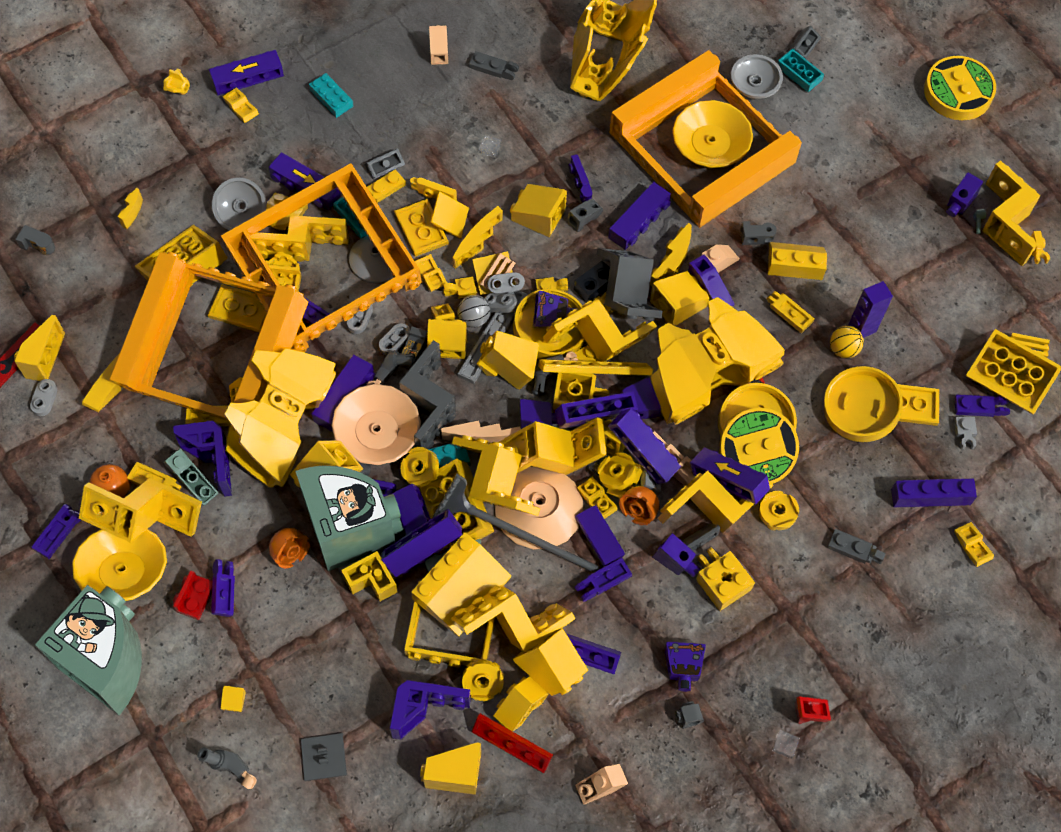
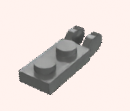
M475 51L469 63V68L509 80H513L516 76L514 72L519 70L517 63L507 62Z

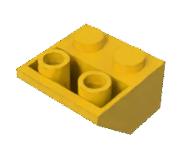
M439 318L434 320L428 319L427 347L434 340L440 344L441 358L465 359L467 346L466 322L461 320L446 321Z

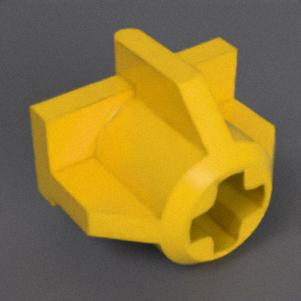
M170 69L169 76L164 79L163 90L182 95L186 94L190 87L188 79L183 77L180 69L175 71Z

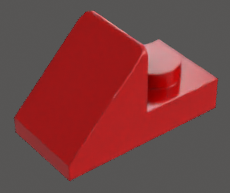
M796 697L795 708L798 724L808 721L827 722L831 720L828 700Z

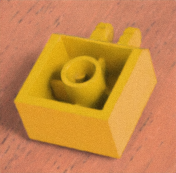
M558 372L553 413L561 404L594 399V396H609V391L595 387L596 375L592 373Z
M710 547L707 549V552L713 563L710 564L704 555H698L697 559L704 569L698 572L696 579L717 609L721 611L751 591L755 582L731 551L720 557Z

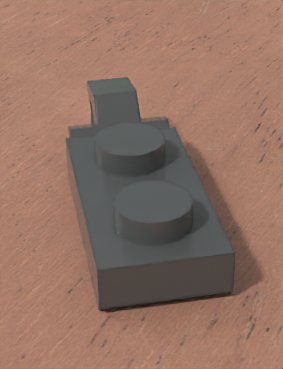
M837 529L834 530L828 545V549L864 564L865 562L871 563V561L881 564L886 554L877 550V546L872 545V543Z

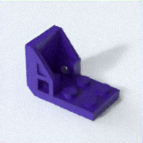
M214 421L173 426L174 435L180 448L204 463L213 462L217 470L214 471V480L217 483L218 490H222L224 497L232 496L229 454L225 451L226 437L222 427Z
M407 680L397 688L390 725L392 738L401 740L426 719L429 702L437 707L451 705L452 708L457 710L470 708V689Z

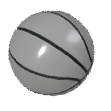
M478 295L465 297L459 303L457 310L459 319L462 322H466L469 327L482 326L489 319L491 312L489 303Z

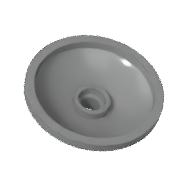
M753 54L740 58L733 65L731 81L735 89L744 96L763 99L774 95L780 89L783 73L780 66L771 58Z
M232 178L223 182L216 189L212 199V210L216 220L229 231L266 211L267 208L266 198L262 189L256 183L246 178ZM242 202L245 204L244 209H240Z
M368 236L361 238L353 245L349 254V264L351 270L358 278L369 283H382L394 278L378 252L373 253L377 249Z

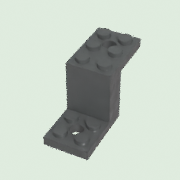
M597 248V255L603 257V261L611 263L604 305L610 307L611 311L618 312L620 315H626V318L637 319V316L650 321H654V318H662V310L647 304L654 260L632 251Z
M434 340L399 382L400 391L407 394L417 406V409L428 416V419L414 435L415 447H424L428 450L432 448L436 437L442 435L441 428H445L448 422L451 423L456 416L455 396L429 380L430 374L441 365L440 344Z

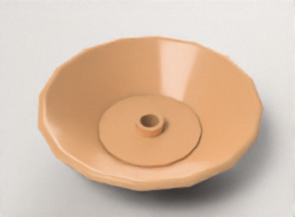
M379 384L358 387L344 396L334 411L332 421L335 441H341L358 462L372 465L395 462L406 455L414 446V435L421 427L417 406L409 396L392 386ZM379 428L380 431L375 432L374 429Z
M529 467L517 473L511 493L512 496L534 502L533 506L540 508L538 516L495 505V516L555 546L567 542L579 529L580 525L575 516L584 511L583 497L577 490L573 480L565 474L538 467ZM541 500L543 503L539 505L536 501ZM501 529L506 536L518 545L533 550L543 549Z

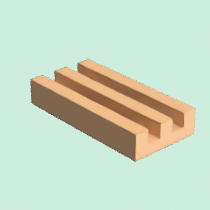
M499 253L480 285L488 289L486 282L501 259L504 261L495 275L500 274L507 263L510 265L504 274L510 273L516 263ZM500 282L497 283L496 288L500 286Z

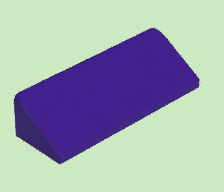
M592 506L575 516L604 566L617 561L625 555L597 506Z
M566 633L585 665L615 674L622 652Z

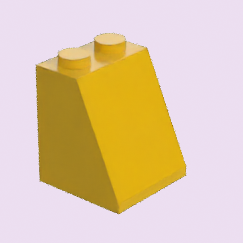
M527 184L525 189H521L518 201L513 203L510 208L511 221L550 238L566 211L567 191L559 188Z
M688 271L655 281L650 302L654 307L663 311L662 317L665 321L674 326L706 308L709 301L707 291L699 286L697 279L691 276Z
M496 331L482 343L480 353H482L481 360L516 389H521L534 378L539 343Z
M317 441L290 475L294 479V483L300 487L296 471L315 466H338L361 472L363 467L341 441Z
M563 628L524 653L522 651L513 658L514 662L551 696L558 693L564 695L572 689L571 685H575L583 680L582 675L588 671Z
M473 743L428 757L426 764H422L420 772L421 781L424 782L425 788L476 795L481 759V743Z

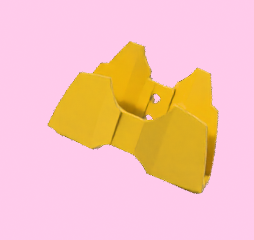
M592 0L577 22L578 26L574 35L570 83L572 90L579 92L582 97H590L593 100L601 101L616 87L630 70L636 57L648 40L645 34L650 30L657 0H633L628 4L625 3L623 6L610 0ZM593 30L600 35L623 42L620 58L614 70H612L614 66L612 57L605 64L595 65L593 63L592 55L595 49H592L590 52Z
M718 297L708 301L710 327L695 335V333L692 334L689 330L678 328L668 322L658 329L661 352L657 358L659 369L650 376L666 424L668 425L673 422L674 424H679L699 413L710 404L711 391L721 385L742 386L775 371L784 364L781 358L785 350L746 311H737Z
M286 348L281 353L255 350L251 362L268 383L264 395L259 402L254 400L246 403H230L224 416L231 425H229L225 451L266 486L274 487L278 485L282 487L297 459L296 454L301 444L298 423L304 409L319 407L335 378L336 371H334L336 363L318 356Z

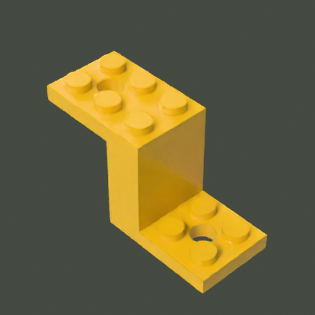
M1000 160L995 164L986 185L1005 202L992 211L982 231L1023 266L1029 260L1038 243L1033 237L1023 231L1018 224L1030 215L1040 195Z
M600 300L595 302L588 301L579 311L574 309L563 320L558 318L552 322V326L546 329L547 333L543 336V339L546 343H549L577 327L598 361H607L645 339L657 328V325L654 321L648 324L643 322L634 331L629 330L622 335Z
M598 417L572 431L535 421L498 442L504 444V446L515 448V453L522 455L517 473L530 466L568 475L606 456L603 419Z
M462 435V438L454 436L453 445L481 454L469 497L492 505L536 516L539 515L540 508L533 506L534 502L511 495L522 457L521 454L515 453V448L504 446V444L498 442L490 443L480 438L474 439L466 435Z
M707 471L703 475L701 473L696 475L674 498L666 503L660 510L662 514L657 519L663 524L691 499L713 524L720 526V531L723 533L754 504L745 499L737 502L715 477ZM769 481V486L771 488L774 485Z
M152 478L146 480L125 498L88 482L84 485L79 519L130 543L156 521L192 537L196 532L202 501ZM176 508H179L182 511V515L178 513V510Z
M502 585L493 587L487 595L476 598L470 606L458 610L455 616L450 618L457 628L468 635L496 616L510 643L524 653L575 620L571 611L557 603L549 605L543 613L529 619L517 595Z

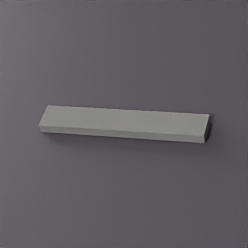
M520 290L507 293L515 295L518 303L528 295ZM516 309L510 313L495 312L459 370L458 377L475 384L482 372L477 365L482 356V353H480L482 343L496 331L506 333L514 320Z

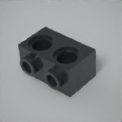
M602 260L574 280L575 292L586 303L594 301L598 296L601 297L607 291L610 267Z

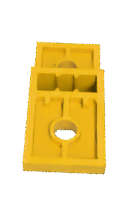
M290 215L288 234L257 232L250 236L264 259H272L275 254L285 253L293 256L298 262L310 260L312 242L342 245L348 244L349 241L346 219Z

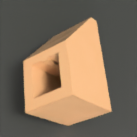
M429 26L431 65L448 64L447 26Z
M620 764L603 767L575 786L584 805L617 791L627 785L628 782Z

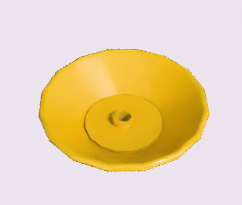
M716 100L699 101L686 107L676 117L672 130L674 143L681 154L693 163L709 168L727 167L740 161L750 150L753 140L751 123L743 112L731 104Z
M101 529L91 534L78 547L72 561L73 578L81 591L89 585L100 594L108 586L125 601L133 600L150 591L162 578L167 564L166 549L159 537L148 529L131 543Z

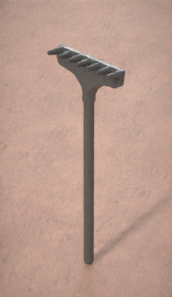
M458 474L454 477L433 515L434 518L446 509H449L452 514L466 512L593 573L600 570L597 565L470 504L464 493L467 480Z

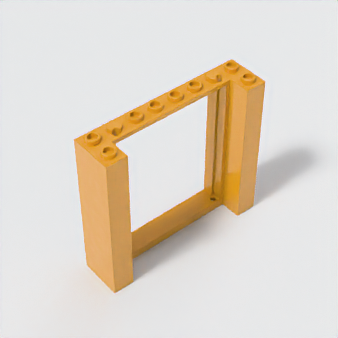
M710 50L612 111L609 132L659 186L671 193L670 197L699 228L795 164L802 144L799 137L791 131L784 135L780 134L718 72L720 60ZM716 89L732 106L743 112L751 125L770 144L691 198L636 140L710 91Z
M352 163L221 235L227 250L244 277L252 279L255 283L259 281L265 282L270 285L269 287L275 288V286L280 284L250 236L338 188L393 274V279L306 328L303 321H301L291 350L305 353L307 348H309L307 341L310 339L318 338L322 332L334 329L343 320H350L354 314L367 310L376 301H383L390 293H396L402 288L406 292L408 290H415L422 283L419 267ZM254 292L267 314L273 297Z
M168 251L167 254L159 252L110 380L126 390L227 420L224 416L225 409L152 387L194 277H202L273 297L234 403L260 401L268 382L263 379L259 370L251 362L255 350L281 353L285 348L291 349L308 301L303 297L304 294L296 291L297 288L292 285H278L273 288L262 281L255 283L252 279L244 276L241 279L237 278L236 275L230 272L223 274L212 267L205 269L197 263L187 264L186 261L178 258L179 255Z

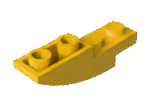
M690 223L684 228L681 227L675 239H671L665 247L667 249L666 256L662 259L658 269L654 268L652 270L650 280L652 287L655 281L676 275L681 269L690 244L692 227Z

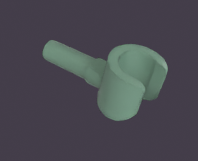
M978 209L973 215L974 220H976V234L981 233V220L986 219L985 209Z

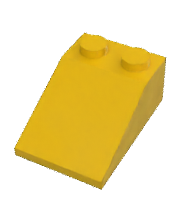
M51 315L21 344L19 351L15 353V363L25 379L36 381L49 379L65 336V332L56 315Z

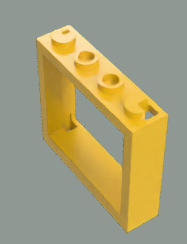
M414 601L404 650L405 656L415 661L426 659L433 664L449 663L452 667L467 666L470 662L477 660H488L495 617L488 621L481 659L418 649L413 647L422 607Z

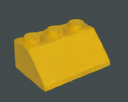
M776 242L769 243L768 275L823 280L827 269V252L824 247Z

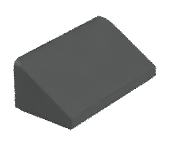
M810 25L801 31L787 52L794 49L806 59L821 39V36Z
M397 148L367 162L365 166L373 179H376L405 165V162Z
M708 524L682 540V542L692 551H695L717 537L720 526Z

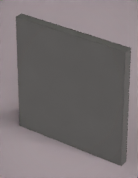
M343 733L301 739L304 781L347 775Z

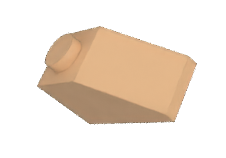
M715 245L702 253V255L705 254L718 273L739 260V257L729 245Z

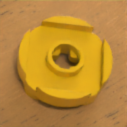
M424 447L411 449L406 458H403L401 462L402 477L409 484L413 483L417 487H423L434 482L438 477L437 473L439 470L437 455ZM420 462L423 464V468L421 471L416 469V467L420 465Z
M615 453L616 456L611 458L608 456L600 463L598 474L600 481L606 488L622 491L634 480L638 468L630 455ZM615 470H621L619 473H614Z
M782 491L768 493L759 506V516L770 530L790 528L796 522L799 514V505L796 499L790 494L789 496L784 494ZM777 506L779 509L783 508L782 514L775 513Z
M489 660L472 661L463 672V689H470L471 698L475 700H491L503 689V672L496 662ZM485 677L489 681H485V684H481V681L477 679Z

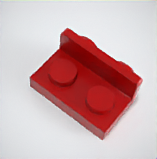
M190 570L189 574L183 578L180 593H177L173 599V607L176 612L200 620L212 594L213 581L200 577Z

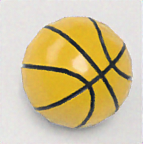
M853 326L839 327L833 332L830 339L832 351L840 358L855 357L860 353L864 344L861 332Z

